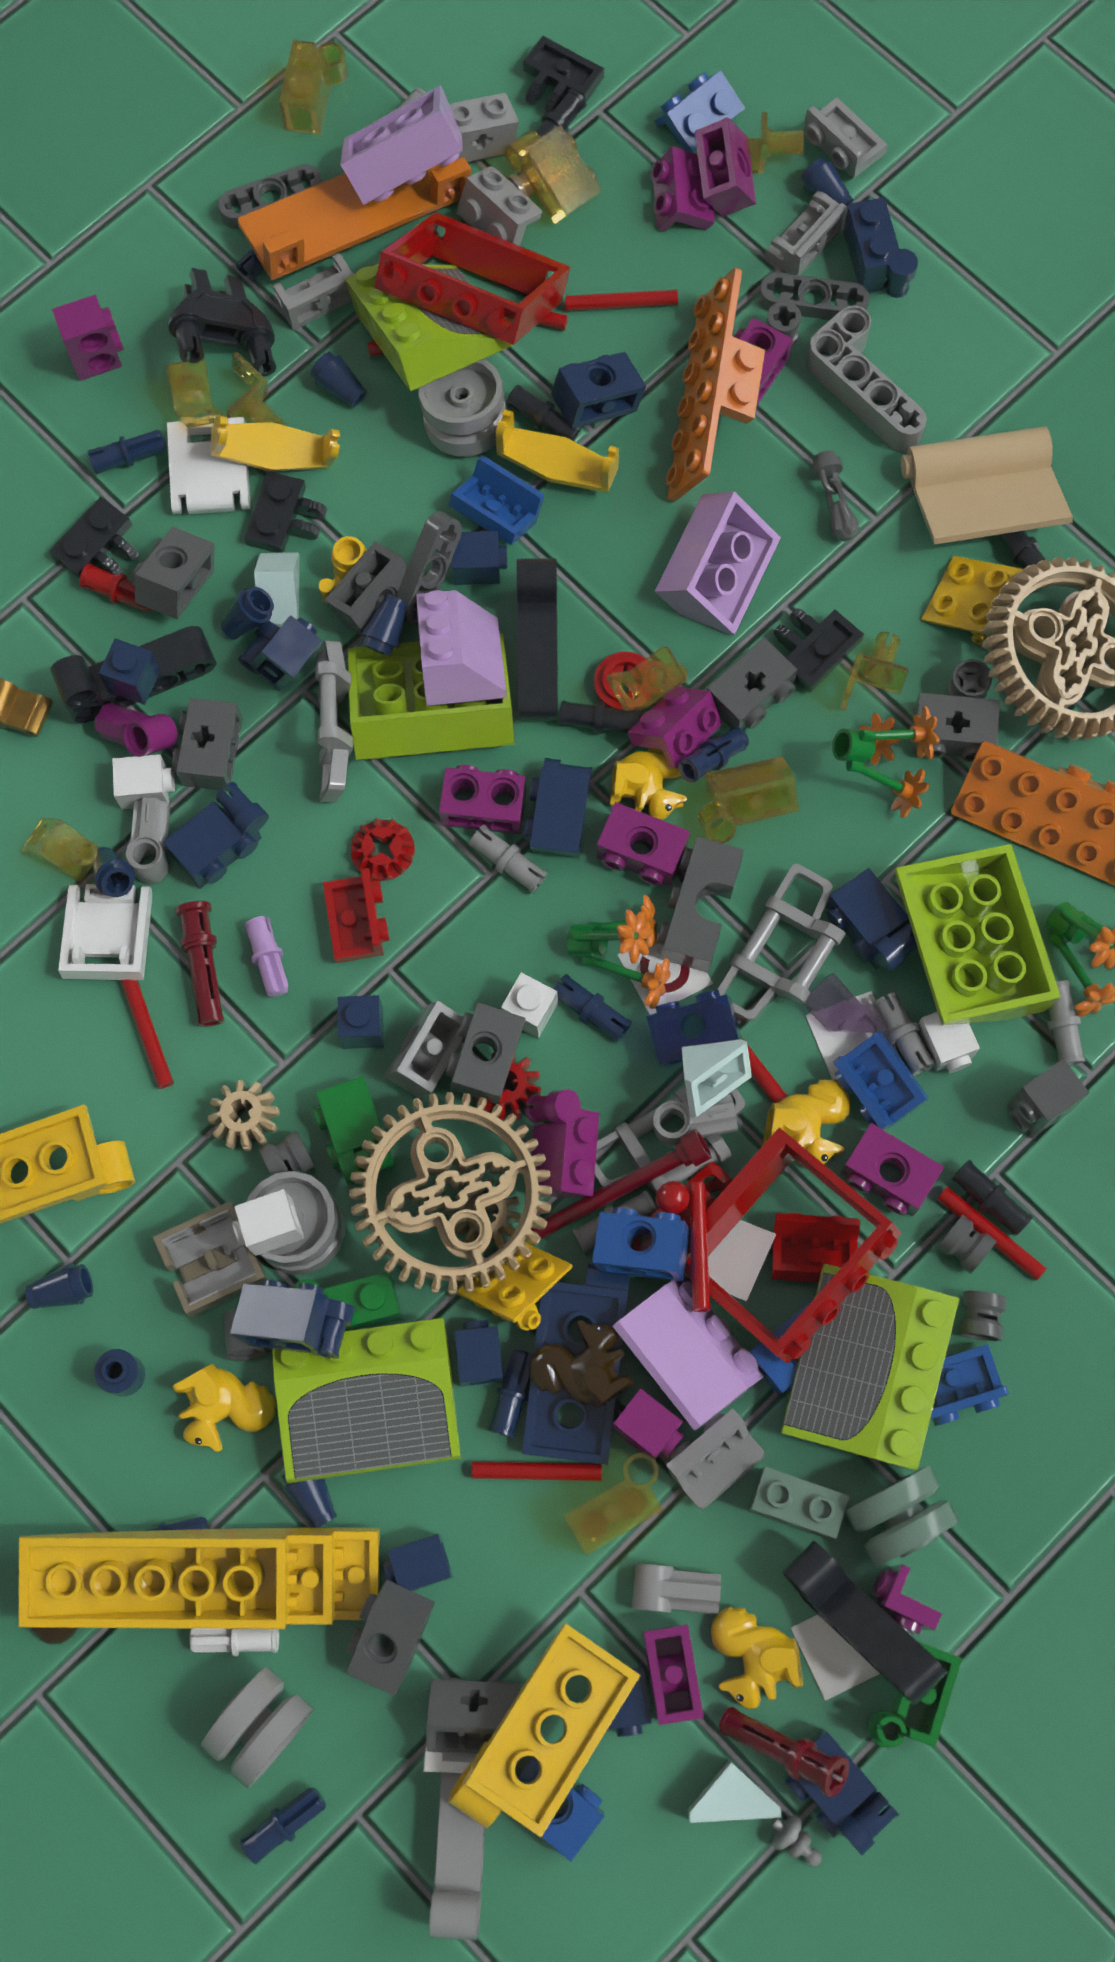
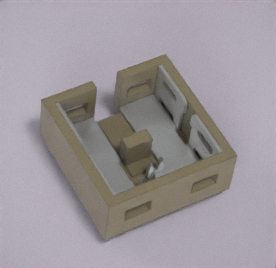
M232 1201L153 1237L165 1267L170 1272L179 1269L185 1284L178 1280L173 1283V1286L185 1314L190 1318L240 1296L244 1283L261 1285L263 1280H268L258 1256H255L246 1245L240 1246L236 1239L232 1222L238 1220Z

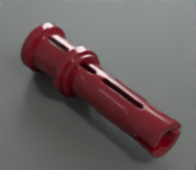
M208 901L187 902L175 908L176 916L181 919L183 939L180 941V946L184 953L188 954L198 1016L197 1022L200 1027H211L225 1022L213 958V949L216 947L217 938L211 932L209 913L212 911V906Z
M729 1707L723 1713L719 1723V1731L723 1735L729 1736L752 1748L754 1751L784 1765L790 1777L798 1781L806 1779L819 1786L821 1793L830 1798L836 1796L843 1788L849 1772V1762L846 1758L840 1755L832 1757L818 1750L816 1743L807 1738L796 1741L772 1727L743 1714L734 1707Z

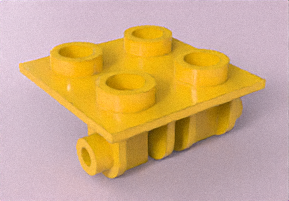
M953 555L921 620L970 631L973 634L971 640L975 644L982 646L983 641L988 637L982 630L989 622L985 616L992 608L990 604L993 598L999 594L998 592L1004 584L1010 582L1011 577L1018 572L1020 573L1023 569Z
M523 1242L530 1249L531 1255L528 1259L522 1258L516 1253L513 1255L520 1265L516 1271L509 1269L505 1263L501 1266L506 1275L504 1280L499 1281L496 1279L491 1271L488 1273L490 1278V1286L484 1289L477 1277L473 1278V1292L466 1293L464 1284L456 1292L458 1295L474 1302L477 1307L481 1309L486 1308L493 1315L507 1322H516L517 1326L522 1330L537 1328L541 1321V1316L535 1303L573 1266L569 1262Z

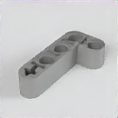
M848 306L835 315L811 338L807 358L808 371L892 449L900 453H907L908 447L917 446L921 443L927 421L926 413L862 354L867 344L871 316L867 310L860 306ZM848 329H852V330H856L857 332H856V333H852V332H849V331H847V330H848ZM826 352L832 356H823L820 353ZM846 377H855L858 381H851ZM875 401H880V402H883V403L886 404V405H885V406H879V405H876V404L873 403V402H875Z
M443 1752L442 1761L471 1763L477 1753ZM441 1772L435 1888L431 1901L430 1938L477 1940L481 1913L485 1828L448 1803V1797L461 1773Z

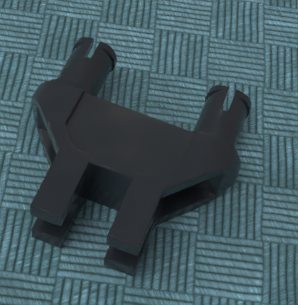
M192 268L189 273L192 285L184 284L182 289L184 300L175 308L167 322L170 334L177 338L180 359L187 363L189 355V360L192 364L202 361L205 355L202 341L243 349L249 353L253 374L259 376L261 370L262 377L272 375L276 371V364L271 350L275 341L274 331L265 314L246 298L241 278L226 275L224 279L226 292H213L207 271Z

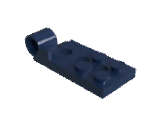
M588 1264L586 1285L557 1282L540 1299L539 1314L541 1321L537 1327L534 1353L538 1348L547 1343L563 1345L574 1357L587 1348L585 1342L573 1339L568 1332L570 1320L576 1316H585L590 1319L593 1325L604 1324L613 1327L616 1322L626 1315L630 1275L599 1272L594 1264ZM619 1334L617 1341L609 1349V1352L622 1349L623 1339ZM620 1360L617 1361L615 1364V1369L618 1373L620 1367ZM531 1381L522 1454L608 1465L616 1397L596 1409L593 1405L580 1403L572 1399L563 1389L554 1395L547 1390L542 1392ZM575 1403L582 1409L583 1419L579 1425L566 1427L561 1424L558 1419V1410L563 1404Z

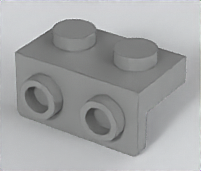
M837 97L820 111L815 106H811L806 111L803 132L807 139L814 146H819L830 156L833 164L838 169L844 170L853 179L886 154L888 144Z
M490 166L466 178L456 213L470 226L520 246L526 226L539 220L542 210L504 177L502 173Z
M731 1409L725 1415L720 1413L714 1416L705 1425L704 1433L693 1443L687 1441L681 1444L670 1456L671 1461L666 1465L673 1480L699 1510L705 1509L765 1457L764 1450L749 1434L744 1420L734 1409Z

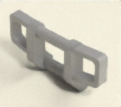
M324 640L316 654L315 676L319 682L318 703L320 704L321 727L317 731V743L322 746L319 752L320 766L322 767L319 801L336 803L345 789L348 757L353 750V737L338 727V704L342 702L351 687V674L345 668L341 642Z
M800 864L791 866L775 895L770 896L764 906L766 912L740 955L735 954L729 964L731 968L714 995V1001L718 1006L746 1022H754L775 995L800 1004L806 1002L810 995L808 989L833 946L839 945L845 936L844 931L837 926L820 920L831 895L832 884L830 881ZM795 878H802L822 891L821 898L812 917L782 900ZM780 919L807 935L818 939L794 981L781 978L755 963L756 958ZM738 973L768 989L751 1010L743 1009L724 996Z
M686 1086L674 1092L675 1097L669 1100L679 1103L688 1102ZM736 1088L729 1094L732 1095L736 1116H738L744 1109L745 1101ZM657 1108L629 1125L624 1122L614 1128L613 1133L597 1141L596 1153L620 1140L637 1169L650 1163V1159L637 1138L654 1129L653 1117ZM676 1115L666 1116L660 1125ZM720 1135L703 1137L710 1150L712 1159L697 1167L694 1164L688 1167L682 1164L648 1182V1186L657 1194L660 1186L668 1181L681 1183L701 1171L709 1163L717 1160L722 1163L732 1157V1154ZM597 1163L595 1164V1178L601 1188L625 1176L609 1180L604 1176Z

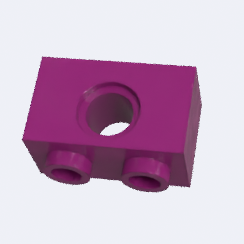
M729 117L695 130L703 199L722 216L755 205L756 198L747 135Z
M615 802L598 840L596 858L601 859V863L612 870L623 871L627 869L639 874L638 877L648 884L660 886L663 883L671 887L681 864L684 851L689 845L690 831ZM637 842H645L651 846L652 850L647 854H637L631 849V846Z
M871 1123L841 1173L848 1177L846 1182L856 1190L865 1194L872 1191L884 1199L883 1205L892 1212L901 1216H905L906 1213L914 1216L920 1209L944 1166ZM884 1164L895 1166L900 1172V1181L895 1183L885 1181L880 1175V1166Z
M688 1624L643 1631L657 1723L664 1725L704 1718Z

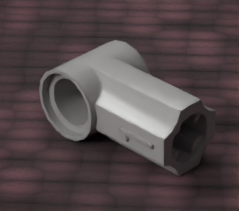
M142 798L139 801H134L131 842L126 849V859L133 867L136 878L145 884L160 882L165 878L169 870L166 858L167 849L163 841L168 838L170 804L157 798ZM146 856H156L155 860L150 864H139L142 858Z
M731 1094L726 1095L698 1117L690 1115L688 1102L679 1103L676 1101H668L661 1104L656 1109L653 1117L656 1138L667 1146H675L676 1143L681 1141V1136L694 1129H697L702 1137L738 1131L736 1112ZM676 1115L683 1120L684 1126L676 1133H669L661 1127L660 1123L666 1116Z
M635 1564L632 1609L671 1612L672 1609L708 1614L719 1612L721 1574L674 1570L675 1567Z

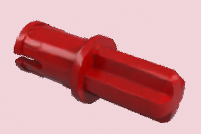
M89 563L84 567L79 580L80 587L105 595L114 604L120 601L145 612L153 611L150 608L135 603V585L127 580L125 574L115 575Z

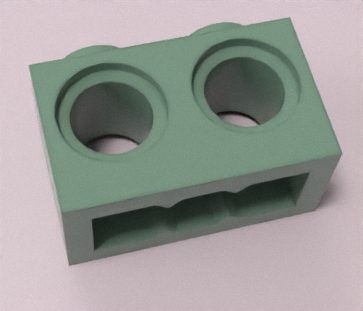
M765 1466L760 1471L748 1511L825 1539L834 1540L837 1538L849 1496Z

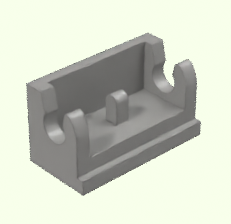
M817 191L814 194L813 199L815 201L812 200L808 204L807 209L783 235L775 237L770 242L772 246L770 245L766 250L765 256L790 274L801 275L843 230L847 206L843 203L839 204L823 192Z
M339 253L332 256L335 262L332 264L333 267L287 290H284L280 283L272 286L275 291L273 293L274 300L293 330L352 302L345 278L354 275V273L349 269Z

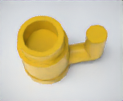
M342 537L333 546L331 560L335 578L333 580L325 578L319 582L321 598L325 604H327L325 599L367 551L362 542L355 537Z

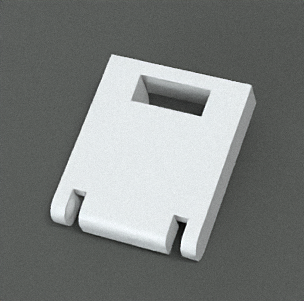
M244 417L228 418V424L245 423ZM216 419L167 422L170 495L173 515L182 514L181 498L186 497L189 515L235 511L233 494H240L242 510H250L251 508L248 466L211 456V441L191 443L190 435L211 434V427Z
M86 884L85 902H80L79 886L69 885L58 968L62 979L144 980L152 906L151 887H141L140 901L136 903V889L134 885L126 895L110 897L102 894L95 884ZM85 957L119 958L120 964H85Z

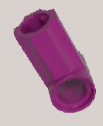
M114 703L103 705L101 711L95 717V731H98L102 738L126 746L128 751L137 757L168 749L174 746L177 740V728L174 721L166 714L159 713L150 716Z

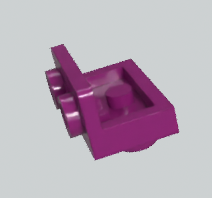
M672 146L655 162L651 172L654 184V212L656 213L657 229L666 231L675 221L707 230L715 223L714 208L703 199L698 154Z
M679 686L667 691L664 698L650 711L644 713L640 721L627 733L633 746L662 749L669 767L678 768L679 762L696 751L721 726L722 720L711 691Z
M904 1564L891 1566L886 1572L881 1570L871 1592V1595L877 1597L875 1603L887 1614L891 1615L909 1634L913 1635L916 1633L920 1635L922 1630H936L942 1613L901 1594L911 1568Z

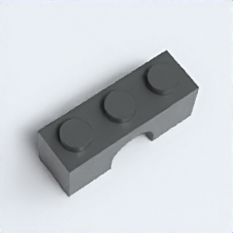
M698 836L694 848L685 849L679 870L686 872L683 885H674L668 908L675 910L671 923L663 922L657 945L663 947L662 960L668 958L672 963L709 973L722 924L703 918L698 913L696 904L700 899L709 895L731 899L744 849Z

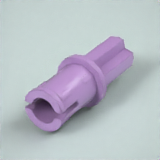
M265 916L252 918L244 925L254 954L251 958L252 963L259 967L267 995L269 997L284 995L288 992L289 986L281 962L284 953L282 948L277 946L270 918H265Z

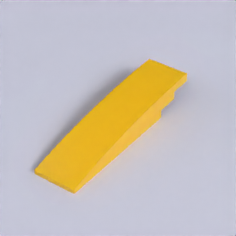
M380 1528L194 1529L27 1535L19 1537V1627L285 1629L288 1624L332 1625L334 1620H363L359 1617L369 1594L373 1593L378 1596L380 1593Z

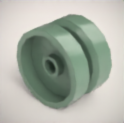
M929 1465L894 1482L845 1510V1514L854 1531L864 1532L880 1523L885 1528L867 1539L864 1545V1549L874 1567L880 1566L899 1556L903 1558L935 1541L937 1535L960 1522L949 1501L940 1500L921 1509L919 1502L936 1493L940 1486Z

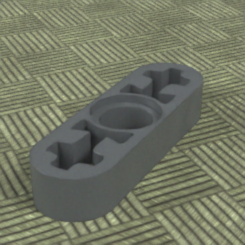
M303 164L228 190L222 194L218 202L222 221L230 228L240 229L238 226L239 217L272 204L261 200L265 192L270 190L277 191L281 194L277 201L308 189L300 184L302 181H307L311 185L310 187L322 183L320 172L314 166ZM286 186L290 187L291 195H287ZM252 198L255 199V208L252 207V202L250 201ZM238 205L242 211L235 213L231 207Z
M785 273L767 275L761 283L759 295L760 303L767 311L775 303L787 301L799 308L801 316L831 320L841 310L848 307V298L855 299V306H860L867 310L869 303L868 291L858 283ZM774 288L781 289L780 297H773ZM794 290H798L797 301L792 300ZM810 291H817L823 295L825 300L820 304L814 305L808 303L804 299V295ZM832 295H836L835 306L830 305Z
M441 511L433 513L426 520L396 598L408 603L405 609L404 620L412 625L419 624L416 594L440 590L462 534L460 522ZM433 560L430 571L423 577L425 567Z

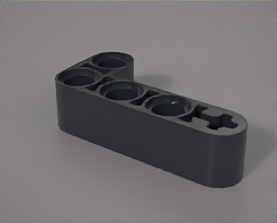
M517 559L518 721L558 720L557 559Z
M199 626L182 628L139 646L153 652L161 670L148 698L211 672L217 664L205 634ZM70 655L56 661L51 666L50 671L63 703L74 722L82 724L94 721L105 704L114 703L128 707L137 703L107 691L99 675L104 661L88 666L84 657Z
M813 1540L782 1572L801 1598L912 1705L916 1706L947 1673L943 1666L918 1641L848 1578L833 1557L816 1541Z

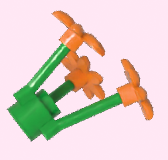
M924 706L921 716L914 715L915 726H911L909 730H892L895 724L893 717L888 718L882 723L880 715L873 713L871 720L872 728L862 725L859 728L860 731L840 729L834 736L832 753L837 760L846 762L847 771L858 772L893 789L894 794L899 797L891 805V810L897 811L900 809V816L905 818L908 816L911 807L916 809L921 807L922 802L918 795L925 793L929 789V784L922 782L925 776L924 769H919L914 776L911 771L907 770L904 775V781L897 782L863 765V762L871 759L872 765H876L879 763L882 755L887 760L892 761L894 759V752L890 745L901 742V739H910L911 742H918V758L926 755L927 759H932L934 753L933 744H938L940 741L938 735L932 732L937 726L938 719L935 716L931 717L928 707Z
M643 895L644 905H641V911L637 915L631 910H626V920L605 923L589 922L588 925L573 924L567 936L569 954L582 957V965L596 966L640 982L643 988L650 990L644 1005L649 1006L650 1009L656 1008L660 996L665 994V986L663 984L671 976L668 958H665L662 964H656L654 974L650 972L642 974L598 958L599 954H605L608 941H620L619 952L624 954L629 951L632 964L638 961L640 954H649V948L657 943V932L655 929L658 925L656 920L653 919L655 907L651 903L650 898L647 895Z
M1069 902L1059 904L1049 914L1046 921V926L1054 932L1049 941L1061 951L1085 988L1083 994L1087 1000L1074 1006V1009L1077 1010L1075 1015L1081 1018L1090 1012L1097 1014L1101 1010L1102 1004L1108 1005L1115 1002V987H1113L1112 982L1105 985L1102 989H1100L1098 984H1093L1067 943L1077 944L1086 935L1090 936L1095 940V943L1089 946V950L1097 953L1091 962V966L1098 967L1104 963L1105 968L1111 969L1115 967V927L1111 931L1108 927L1092 920L1083 911L1079 912Z

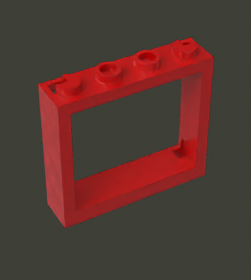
M435 212L381 251L374 288L515 345L562 302L571 266ZM438 225L446 228L444 237L438 236ZM434 256L528 294V296L518 304L422 265V263L429 257ZM549 270L555 272L547 279ZM506 308L516 312L513 319L504 316Z
M779 1127L706 1210L708 1256L793 1159L799 1162L876 1228L780 1339L709 1276L710 1296L777 1357L788 1364L792 1358L797 1359L808 1350L812 1342L811 1337L821 1325L826 1326L836 1318L841 1309L840 1303L850 1292H857L864 1286L870 1276L868 1271L879 1259H886L898 1245L897 1238L902 1232L891 1220ZM689 1241L685 1273L691 1278V1252Z

